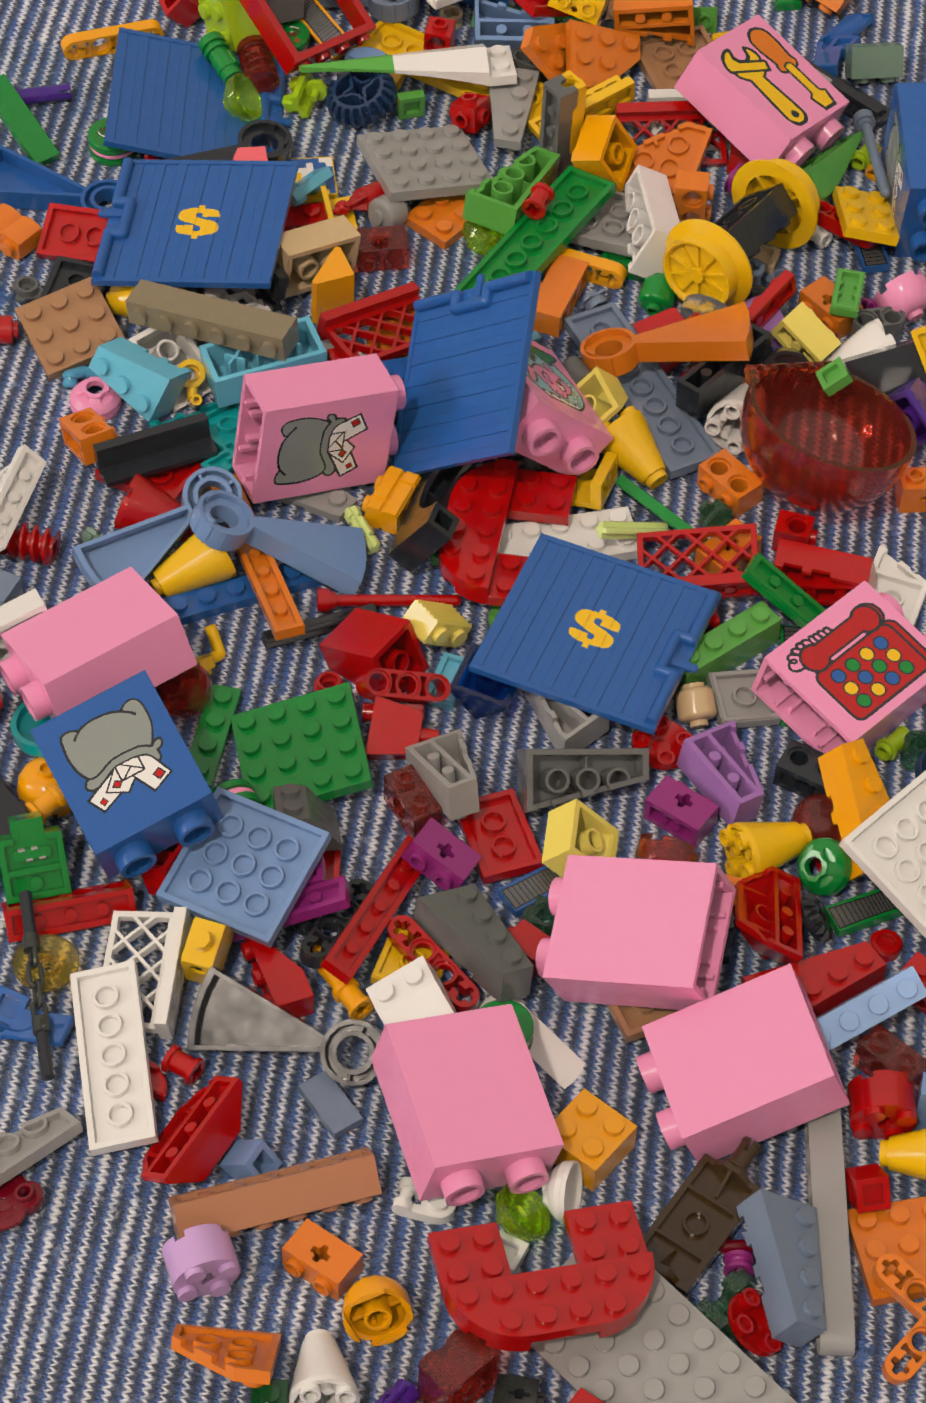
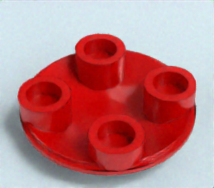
M663 715L654 735L635 729L631 738L632 748H649V767L658 770H672L678 768L676 763L684 739L693 735L687 732L681 725Z
M746 1288L733 1296L729 1302L728 1321L731 1330L741 1345L748 1351L758 1356H773L782 1349L784 1342L772 1339L761 1299L762 1295L758 1294L753 1288Z

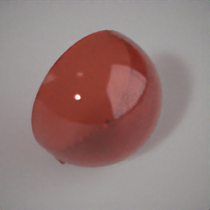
M832 361L746 365L744 368V380L749 386L742 403L740 415V436L743 451L756 477L776 497L794 507L810 512L842 513L853 511L877 500L888 492L904 474L916 451V433L904 411L881 390L850 373L853 382L828 397L815 372Z

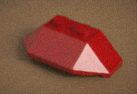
M771 866L766 868L764 872L755 873L739 880L735 885V925L751 948L763 958L772 959L781 964L800 962L803 958L800 878Z
M215 1075L209 1081L207 1087L196 1092L179 1108L159 1135V1142L153 1143L143 1157L141 1177L144 1181L164 1184L205 1181L241 1131L242 1081L240 1078Z

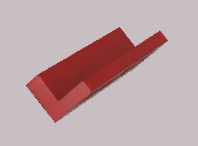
M128 879L71 890L72 893L33 900L36 930L39 933V937L111 924L114 910L136 911L133 887ZM7 902L1 903L8 942L22 941L24 933L20 902L7 905Z

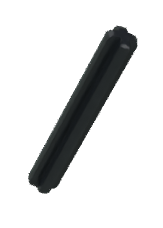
M369 603L304 620L305 634L275 641L271 630H266L261 633V640L264 647L269 649L330 633L355 608L373 612L378 611L374 603Z

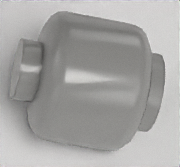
M383 194L370 202L368 207L369 221L376 229L382 232H389L407 221L408 203L407 201L390 202L388 197Z

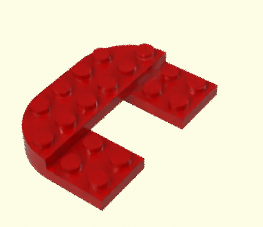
M498 459L495 462L483 464L463 475L455 484L447 509L460 520L452 539L439 549V567L445 581L448 580L455 586L457 594L468 600L481 604L502 606L528 556L499 553L507 519L568 526L577 488V476L519 469L518 460Z
M632 1201L564 1211L563 1221L576 1264L513 1275L511 1274L497 1222L428 1233V1246L449 1315L467 1335L471 1332L486 1340V1346L504 1351H529L531 1344L534 1342L597 1332L600 1339L624 1330L637 1319V1315L647 1304L655 1270L652 1251H647Z

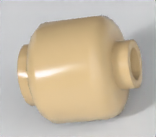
M693 682L680 686L681 690L674 697L679 721L690 724L691 729L709 726L708 720L713 719L717 715L713 689L705 686L704 682Z

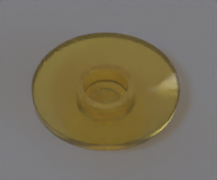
M51 934L39 935L41 951L38 953V961L42 964L43 968H51L43 970L45 982L42 991H53L62 988L70 982V974L78 971V952L73 944L63 937ZM22 943L15 952L13 969L17 979L24 986L32 989L27 982L26 975L28 954L23 952ZM38 967L31 969L33 982L35 979H39Z

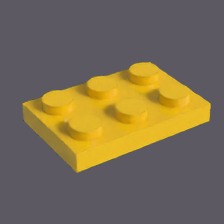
M835 186L832 196L844 237L897 246L900 236L888 198H883L878 191L866 192L852 186Z

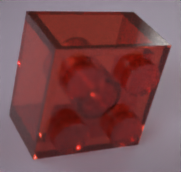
M461 1329L455 1330L449 1335L445 1345L436 1352L434 1350L428 1352L420 1360L417 1387L420 1398L418 1401L420 1403H477L495 1388L497 1373H499L501 1351L486 1346V1340L471 1332L467 1335Z

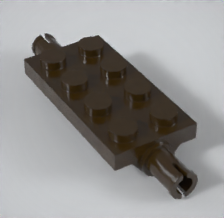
M746 1136L742 1139V1142L730 1158L716 1160L705 1153L643 1236L647 1251H652L655 1270L685 1298L688 1297L744 1220V1218H739L736 1207L761 1188L747 1177V1168L762 1151V1147L757 1141H754L751 1146L749 1145L752 1141L750 1137Z

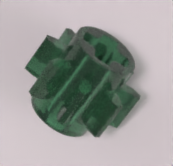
M716 498L714 502L706 499L697 509L702 515L698 521L703 527L726 526L732 521L730 516L734 513L719 498Z

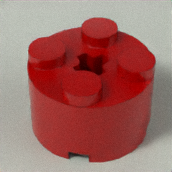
M895 1070L873 1071V1077L863 1079L861 1074L849 1082L847 1097L850 1102L848 1108L853 1137L856 1139L889 1140L890 1136L910 1132L916 1127L918 1115L915 1087L913 1081L912 1083L909 1082L908 1075Z

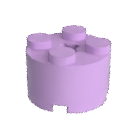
M201 1224L183 1230L184 1237L175 1241L173 1236L163 1245L162 1256L173 1291L181 1302H188L196 1297L211 1294L213 1297L224 1296L231 1291L230 1284L238 1278L241 1272L229 1231L227 1229L225 1232L222 1231L221 1225Z

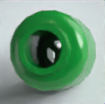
M655 273L644 279L638 302L645 310V313L652 316L672 308L677 295L669 286L663 273Z

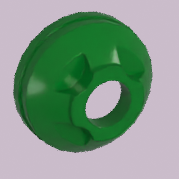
M818 838L807 843L801 850L797 860V874L801 884L809 892L819 896H831L842 891L847 885L852 872V862L847 853L839 846V841L832 838ZM814 857L819 858L822 864V869L816 876L812 875L809 870V863Z

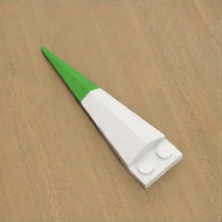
M482 43L299 65V72L394 73L444 78L490 87L517 84V73L509 45H494L486 48Z

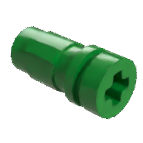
M213 31L204 35L200 39L198 47L205 59L212 64L219 78L228 87L240 83L244 77L239 66L240 62L234 52L230 50L222 34L218 31Z

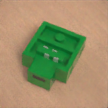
M40 811L7 817L10 834L0 836V872L7 905L19 903V893L24 890L32 892L33 900L72 893L62 832L59 825L43 827Z

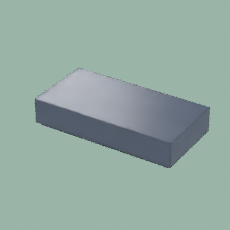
M325 1071L298 1085L299 1094L334 1140L363 1124V1117L337 1083Z

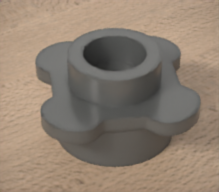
M32 276L20 277L12 285V290L17 294L15 296L16 301L25 303L39 299L42 291L39 290L40 282Z

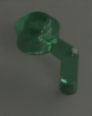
M745 1269L739 1272L733 1270L724 1278L721 1284L723 1287L721 1296L709 1307L707 1312L708 1316L734 1341H737V1338L731 1330L728 1315L725 1311L728 1309L729 1302L733 1296L746 1288H753L756 1279Z

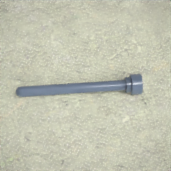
M861 109L854 114L853 123L855 129L863 134L880 194L883 198H888L891 195V189L873 133L876 125L875 117L871 110Z

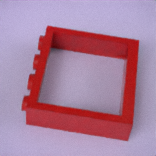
M239 0L286 75L297 70L299 71V65L313 64L315 62L323 63L335 53L338 56L346 53L355 44L360 47L364 42L371 39L369 35L376 29V25L360 0H336L354 29L298 53L265 0Z

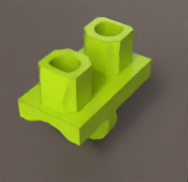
M300 73V76L290 79L289 89L292 94L283 96L282 105L287 113L298 112L302 119L309 118L315 102L322 101L327 96L328 87L322 79H314L312 73Z

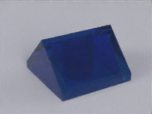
M471 643L450 684V693L476 720L507 711L518 688L470 672L469 665L480 647L478 644Z

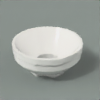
M565 1160L557 1165L552 1172H548L549 1180L542 1186L543 1205L547 1206L552 1216L558 1222H564V1211L579 1209L583 1174L580 1163L575 1160Z

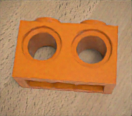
M677 169L673 200L681 222L687 219L710 221L712 205L707 204V201L713 200L714 184H709V172Z
M91 407L58 418L64 444L85 466L95 463L93 444L118 437L115 428L109 426L102 415L99 416Z
M725 448L698 465L696 484L700 490L711 496L723 510L728 511L735 518H738L762 502L765 482Z

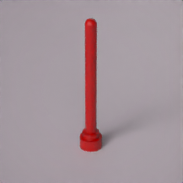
M317 588V612H330V609H336V606H362L369 603H374L375 606L410 607L414 600L451 604L453 607H457L462 603L459 595L336 594V591H330V588Z

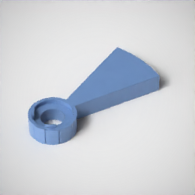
M211 466L198 469L185 482L181 495V507L74 546L72 548V556L79 570L91 587L129 567H132L147 581L152 572L162 563L189 530L190 516L199 500L198 493L200 490L207 486H214L220 490L235 494L242 499L243 494L239 481L235 479L231 472L220 467ZM213 517L218 525L222 527L228 526L224 520Z
M211 490L204 493L191 513L190 527L201 542L213 549L228 552L235 551L246 543L342 594H355L362 582L367 559L363 528L254 516L251 508L244 500L224 490ZM213 517L224 520L230 528L218 525Z

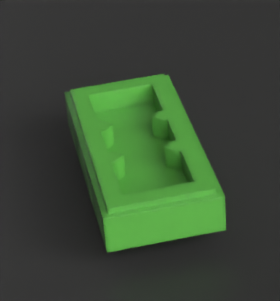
M838 268L829 314L857 319L866 272Z

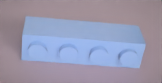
M909 966L816 1017L829 1051L925 998L926 988L914 967Z

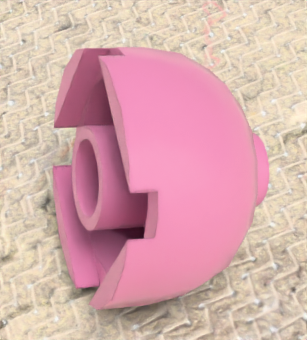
M919 269L917 275H915L913 270L908 271L885 284L887 290L882 295L878 291L873 297L878 307L891 306L892 310L898 312L903 310L905 321L915 322L924 316L923 310L926 308V277Z

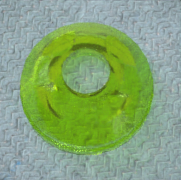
M237 73L230 77L226 82L223 93L224 98L222 101L225 109L230 112L232 117H237L246 122L259 119L262 115V104L253 83L242 73Z
M464 221L461 230L467 243V248L485 256L504 237V235L497 231Z
M506 1184L497 1193L495 1217L497 1224L504 1229L505 1233L523 1241H535L548 1232L551 1222L548 1208L543 1205V1199L536 1191L525 1194H513L510 1192L508 1184Z

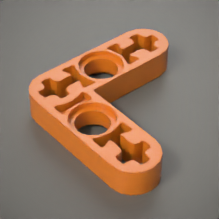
M886 1253L878 1258L873 1267L872 1274L874 1280L919 1320L882 1363L881 1371L883 1377L889 1383L899 1386L907 1383L926 1362V1351H918L912 1345V1336L915 1334L926 1336V1313L923 1311L926 1308V1279L899 1255ZM894 1265L896 1267L895 1275L891 1274L886 1277L883 1274L884 1266ZM905 1275L909 1277L901 1289L896 1287ZM919 1286L925 1293V1300L920 1303L911 1301L907 1295V1288ZM907 1353L911 1359L903 1369L905 1373L899 1372L895 1374L892 1371L894 1364L891 1361L897 1364Z

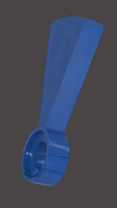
M0 145V204L10 205L14 209L48 210L49 203L111 210L112 207H102L98 204L103 201H112L117 180L102 179L92 182L85 187Z

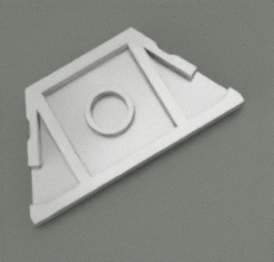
M880 545L874 559L877 576L875 590L878 593H887L893 596L902 607L904 617L915 627L926 597V580L919 574L913 573L910 567L902 560L899 563L887 554L888 549Z

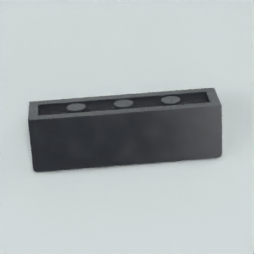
M205 412L93 444L96 467L108 488L132 481L137 473L147 477L218 455V449L211 438L209 419Z

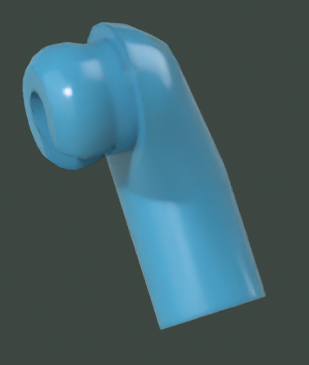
M89 366L75 367L64 371L62 374V386L67 389H73L78 384V380L99 376Z

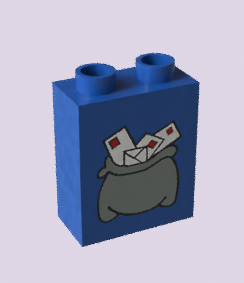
M926 82L896 83L880 152L891 189V195L888 197L900 236L897 246H892L893 256L911 257L914 261L926 263Z
M145 670L30 730L95 856L109 879L119 874L124 878H133L147 872L156 863V854L178 842L182 847H191L203 842L214 832V823L224 818L210 787Z

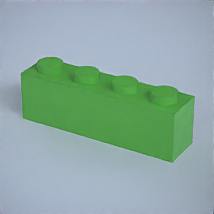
M760 601L704 634L690 660V663L698 666V671L694 674L685 671L676 690L679 692L681 690L680 686L693 682H704L706 686L708 685L706 681L708 672L731 671L778 643L782 619L763 601Z

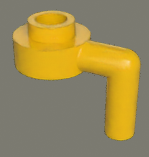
M187 359L181 362L178 367H186L195 372V378L193 380L187 379L184 388L187 390L189 407L197 408L202 402V397L198 394V386L204 381L206 372L201 362L195 359Z
M216 624L204 627L212 652L196 657L198 665L186 670L187 676H194L195 680L211 675V669L216 667V663L226 657V651Z

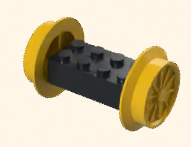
M779 158L769 160L758 159L745 163L738 169L733 178L731 191L734 205L715 223L702 219H687L678 223L670 231L666 241V251L663 256V272L669 286L682 301L703 311L722 309L744 302L751 292L753 283L752 269L748 259L760 253L762 245L770 244L778 248L793 249L804 245L812 238L817 227L820 198L814 182L799 166Z

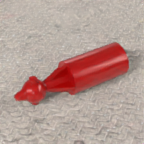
M375 181L354 191L348 201H338L332 210L333 215L347 216L351 210L368 212L370 202L385 194L380 183Z

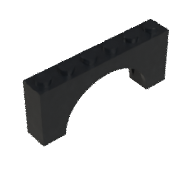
M473 463L424 473L387 554L409 572H412L452 539L460 519L446 509L455 484L465 475Z

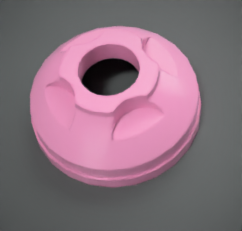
M95 376L84 379L76 384L70 393V409L73 413L91 407L99 416L102 415L105 421L115 417L122 408V397L100 377ZM91 386L103 388L100 393L96 394L87 391Z

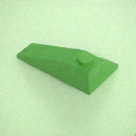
M861 131L837 140L828 149L818 152L817 156L805 161L800 166L814 182L819 198L827 202L829 200L827 196L834 191L835 186L839 185L863 137Z

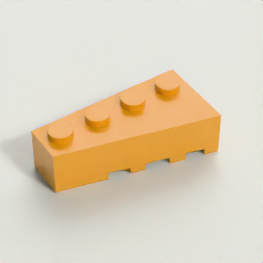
M863 738L841 744L818 757L826 796L832 799L834 806L831 813L833 825H838L841 840L890 800ZM851 859L852 872L849 881L866 876Z

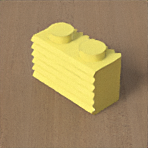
M414 600L403 616L404 619L411 621L417 638L427 645L447 646L448 648L454 647L456 649L466 641L467 634L472 628V623H468V620L464 619V616H461L460 612H457L456 608H453L451 604Z

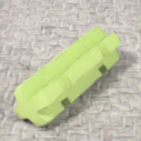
M353 505L345 508L344 518L351 525L350 527L363 528L366 553L368 555L377 553L380 550V542L373 535L374 532L365 517L362 516L359 507Z

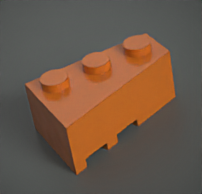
M613 0L615 30L647 37L648 34L661 36L664 41L669 42L672 39L687 41V45L695 46L693 0Z

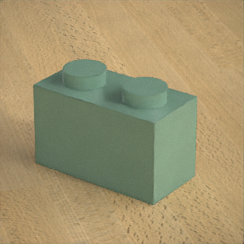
M898 42L845 44V76L853 79V83H869V79L879 78V82L889 83L895 82V78L903 77L904 45Z

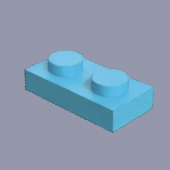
M329 166L313 170L297 181L294 185L290 204L292 203L294 207L298 206L308 199V193H315L321 190L320 186H325V181L333 176Z

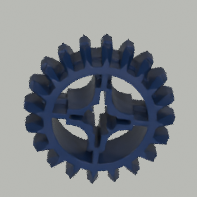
M345 72L344 74H337V80L330 81V87L327 88L328 93L325 97L328 112L338 125L345 126L346 129L353 127L357 131L360 126H364L367 129L369 124L374 123L377 125L379 119L386 120V113H392L393 106L397 104V88L393 77L388 73Z

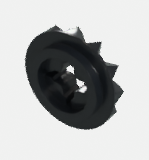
M813 893L802 895V918L809 933L821 943L830 940L832 937V927L821 901Z

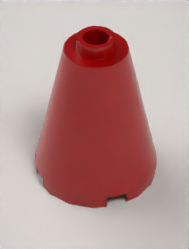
M137 473L129 485L132 490H129L126 496L124 495L115 518L114 528L120 530L181 507V503L143 475ZM191 527L180 539V542L187 541L194 534Z

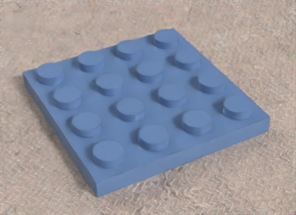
M217 787L213 795L224 818L214 823L215 830L206 840L197 845L181 849L158 889L156 897L158 900L174 907H187L190 914L199 918L230 926L232 932L271 948L332 839L331 834L328 831Z

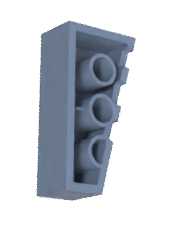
M760 1188L736 1207L739 1218L745 1219L748 1231L744 1233L747 1247H752L756 1259V1264L752 1267L755 1278L759 1279L765 1292L761 1299L772 1339L801 1348L826 1331L817 1208Z

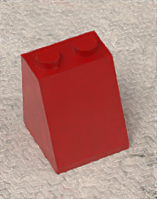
M355 608L319 644L328 668L355 685L360 674L375 668L425 672L429 668L410 620L360 608ZM371 676L369 680L370 687L377 691L378 681ZM400 679L399 688L401 692L405 693L408 690V686L404 680Z

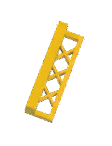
M615 75L586 91L584 121L586 115H608L615 110L616 103L634 101L635 82L630 76L621 79L618 75ZM541 114L527 121V127L539 141Z

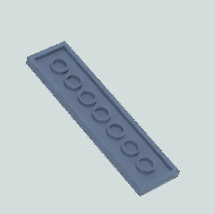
M615 302L566 317L563 323L564 328L579 349L586 337L602 329L625 328L637 335ZM639 362L633 370L617 377L628 396L621 410L623 411L629 406H634L636 410H640L643 413L664 461L666 473L670 480L698 470L700 463L720 451L698 419L676 407V388L657 362Z

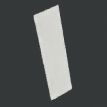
M489 996L487 999L482 1001L478 1007L481 1008L486 1003H489L496 999L492 996ZM519 999L511 1000L525 1007L532 1016L534 1033L532 1047L529 1051L532 1059L561 1087L567 1088L576 1081L585 1063Z

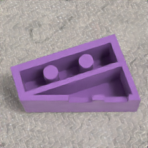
M734 720L684 739L676 763L703 796L709 797L715 804L719 805L718 814L727 825L736 822H749L756 819L764 797V791L754 767L748 763L745 756L746 748L744 743L739 741L735 732L737 727Z

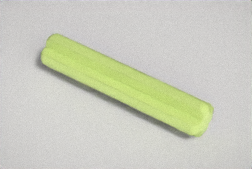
M600 521L599 526L595 528V531L598 532V537L601 539H637V533L671 530L668 529L666 522Z

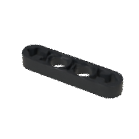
M364 879L350 880V908L343 910L350 912L353 916L372 888V884ZM358 894H360L355 902L353 900V896H357ZM337 912L321 916L301 944L299 959L302 964L312 969L322 968L320 966L352 916L343 917L337 914ZM322 930H334L338 935L327 936L322 933ZM318 945L321 946V951L314 953Z

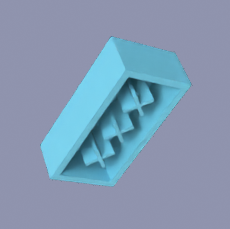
M310 316L297 319L300 339L285 362L213 343L200 345L199 351L201 363L206 372L205 378L218 407L222 408L240 403L244 374L327 361L326 350Z

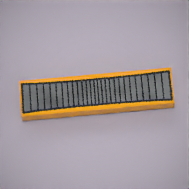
M304 0V18L298 20L308 27L310 35L318 44L344 33L318 0ZM337 53L331 55L330 59L332 61H338L345 55V53L340 56H338Z

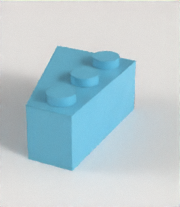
M122 337L99 345L89 364V368L148 422L171 413L192 371L186 367L179 368L170 364V360L165 357L158 358L149 354L148 349Z

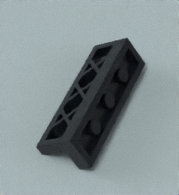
M807 60L815 69L833 80L832 85L850 101L842 112L843 114L853 119L857 111L861 109L871 110L876 121L873 133L887 124L890 108L841 77L837 76L836 78L815 65L813 61Z

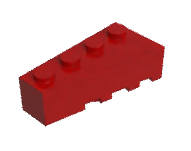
M867 941L806 958L800 962L789 963L803 985L816 1017L883 981L887 965ZM785 965L742 977L741 984Z

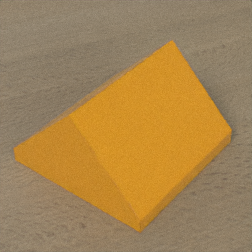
M334 247L311 282L312 323L318 324L320 313L354 302L355 274L340 247Z

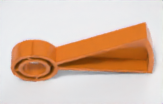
M741 302L637 335L625 328L602 329L590 334L582 341L580 353L582 361L591 370L597 366L618 377L633 370L639 362L750 361L754 336L749 310L746 303Z

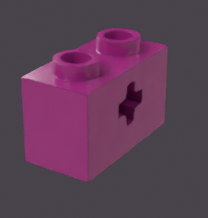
M666 775L645 799L643 818L696 849L716 826L719 805L715 804L709 797L702 796L688 788L685 783L676 781Z
M431 817L400 857L407 861L412 868L420 871L434 882L438 888L446 891L458 888L482 856Z

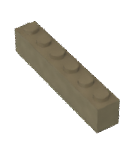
M140 279L125 301L129 323L284 362L300 339L297 317Z

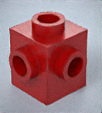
M466 91L451 103L449 109L451 124L461 128L465 134L477 133L491 121L490 96Z

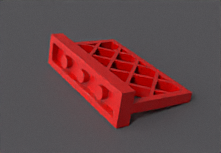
M689 101L616 103L613 114L616 115L622 125H633L639 130L632 138L634 142L642 134L648 138L653 137L654 135L647 130L652 124H660L666 129L663 133L666 134L675 130L674 128L679 123L687 121L692 123L699 122L698 124L703 126L705 122H709ZM718 130L712 136L709 145L712 144L720 151V159H710L705 155L700 167L727 166L725 136Z
M413 281L322 312L319 316L316 331L321 341L328 339L343 358L355 357L352 350L365 354L377 353L381 361L404 355L409 352L410 342L400 340L398 336L402 334L411 337L412 328L402 326V322L413 323L414 315L406 312L414 310V301L421 299L418 296L420 288ZM392 317L400 321L399 324H394L382 320ZM372 326L376 327V331L374 333L359 328ZM379 329L395 332V338L378 334ZM342 334L352 335L353 337L352 340L349 341L346 339L339 338L338 336ZM359 337L371 340L372 345L368 346L357 343L355 339ZM375 343L390 345L392 348L388 350L376 348Z
M756 523L637 533L639 566L649 569L654 564L663 571L662 574L722 593L721 599L761 596L755 588L741 577L743 572L738 571L734 567L743 557L750 561L758 553ZM751 533V540L743 548L732 541L738 534ZM716 536L722 542L712 551L703 542L708 537ZM678 539H687L692 543L683 553L672 546ZM657 541L662 547L652 556L644 550V542ZM727 545L738 552L729 562L718 555ZM697 548L708 555L699 565L688 558ZM667 550L678 557L669 567L658 560ZM713 559L723 566L717 574H709L704 570ZM683 562L694 569L688 576L680 577L674 573Z

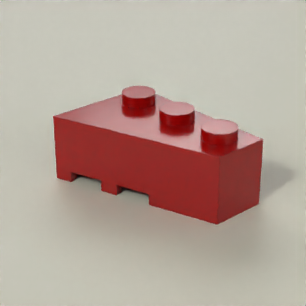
M779 538L774 566L820 605H833L864 580L875 589L877 576L873 558Z

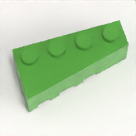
M534 146L516 158L512 166H504L498 170L497 176L492 179L486 178L481 182L479 188L476 190L471 188L466 192L462 219L505 235L524 215L522 204L524 200L530 197V190L535 183L542 182L550 187L553 181L557 179L561 154Z

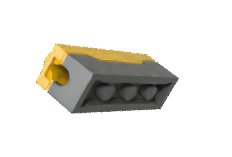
M570 70L543 84L539 147L561 154L557 178L569 165L575 167L571 162L572 152L576 147L580 129L584 124L587 85Z

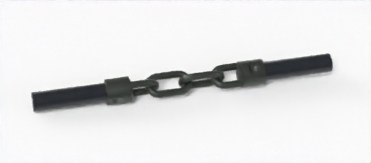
M24 890L19 893L24 933L22 937L23 952L28 954V962L26 963L27 982L32 987L33 1002L30 1007L32 1030L37 1042L41 1080L50 1081L54 1079L49 1037L51 1034V1024L48 1007L43 1002L42 987L45 980L43 966L38 961L41 944L39 933L36 930L32 892ZM38 967L39 979H35L33 982L31 969ZM42 1007L44 1014L36 1015V1010H40Z

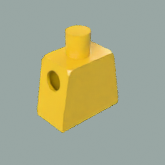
M198 917L193 919L181 956V965L186 980L202 984L211 966H215L223 971L235 932L231 931L230 926Z

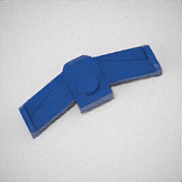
M873 13L848 14L830 31L821 36L816 44L817 49L813 63L837 78L840 61L845 60V44L861 43V38L858 34L866 27H872L875 24Z
M0 985V1040L13 1039L37 1043L32 1030L31 1010L28 1009L32 999ZM36 1011V1015L44 1014L42 1011ZM49 1013L51 1024L50 1045L62 1047L67 1042L75 1025V1017Z

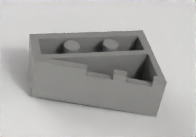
M523 690L555 749H584L609 731V719Z
M461 728L405 747L408 780L451 821L464 819L468 815L480 811L477 778L471 759L468 757Z

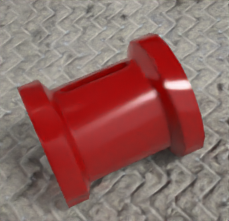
M538 182L531 188L530 197L524 200L522 204L524 214L535 220L542 219L545 216L547 204H550L555 197V192L545 183Z
M175 1044L166 1052L161 1063V1070L166 1073L172 1072L183 1078L186 1085L193 1086L201 1077L206 1062L200 1057L195 1059L182 1051L181 1046Z

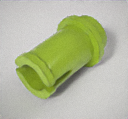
M865 143L859 150L855 151L850 161L851 166L856 170H865L871 163Z
M898 726L889 736L879 739L874 749L876 756L882 761L894 760L897 757V752L911 743L913 739L911 732L904 726Z

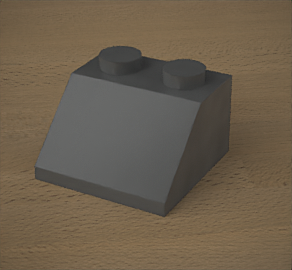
M284 784L282 786H273L274 810L330 832L332 839L325 851L342 850L336 810L317 797L305 785Z

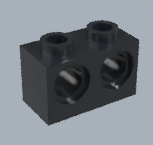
M792 739L776 764L773 784L828 809L833 804L832 799L826 796L818 757L825 753L812 748L808 744H802Z

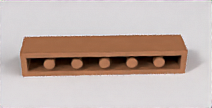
M368 1147L171 1196L168 1197L176 1238L179 1240L185 1236L183 1230L196 1225L218 1224L221 1225L222 1231L225 1232L227 1229L230 1237H235L243 1229L254 1227L256 1230L272 1227L274 1221L286 1218L288 1221L301 1220L306 1218L309 1212L317 1210L324 1213L338 1210L340 1204L352 1201L354 1204L367 1203L373 1200V1196L382 1194L375 1156Z

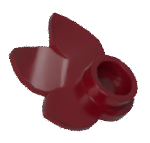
M18 1174L0 1186V1232L18 1226L23 1222L26 1215L33 1214L42 1207L44 1191L40 1184L34 1181H26L22 1175Z

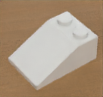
M147 328L128 339L148 349L149 354L169 359L170 364L177 367L187 359H195L201 362L199 348L193 339ZM193 370L191 371L188 377L189 380H193L195 378V372ZM206 378L198 386V394L201 397L212 392ZM184 387L172 409L174 413L188 406L187 390Z
M423 955L366 988L384 1026L390 1023L457 1013L436 971Z

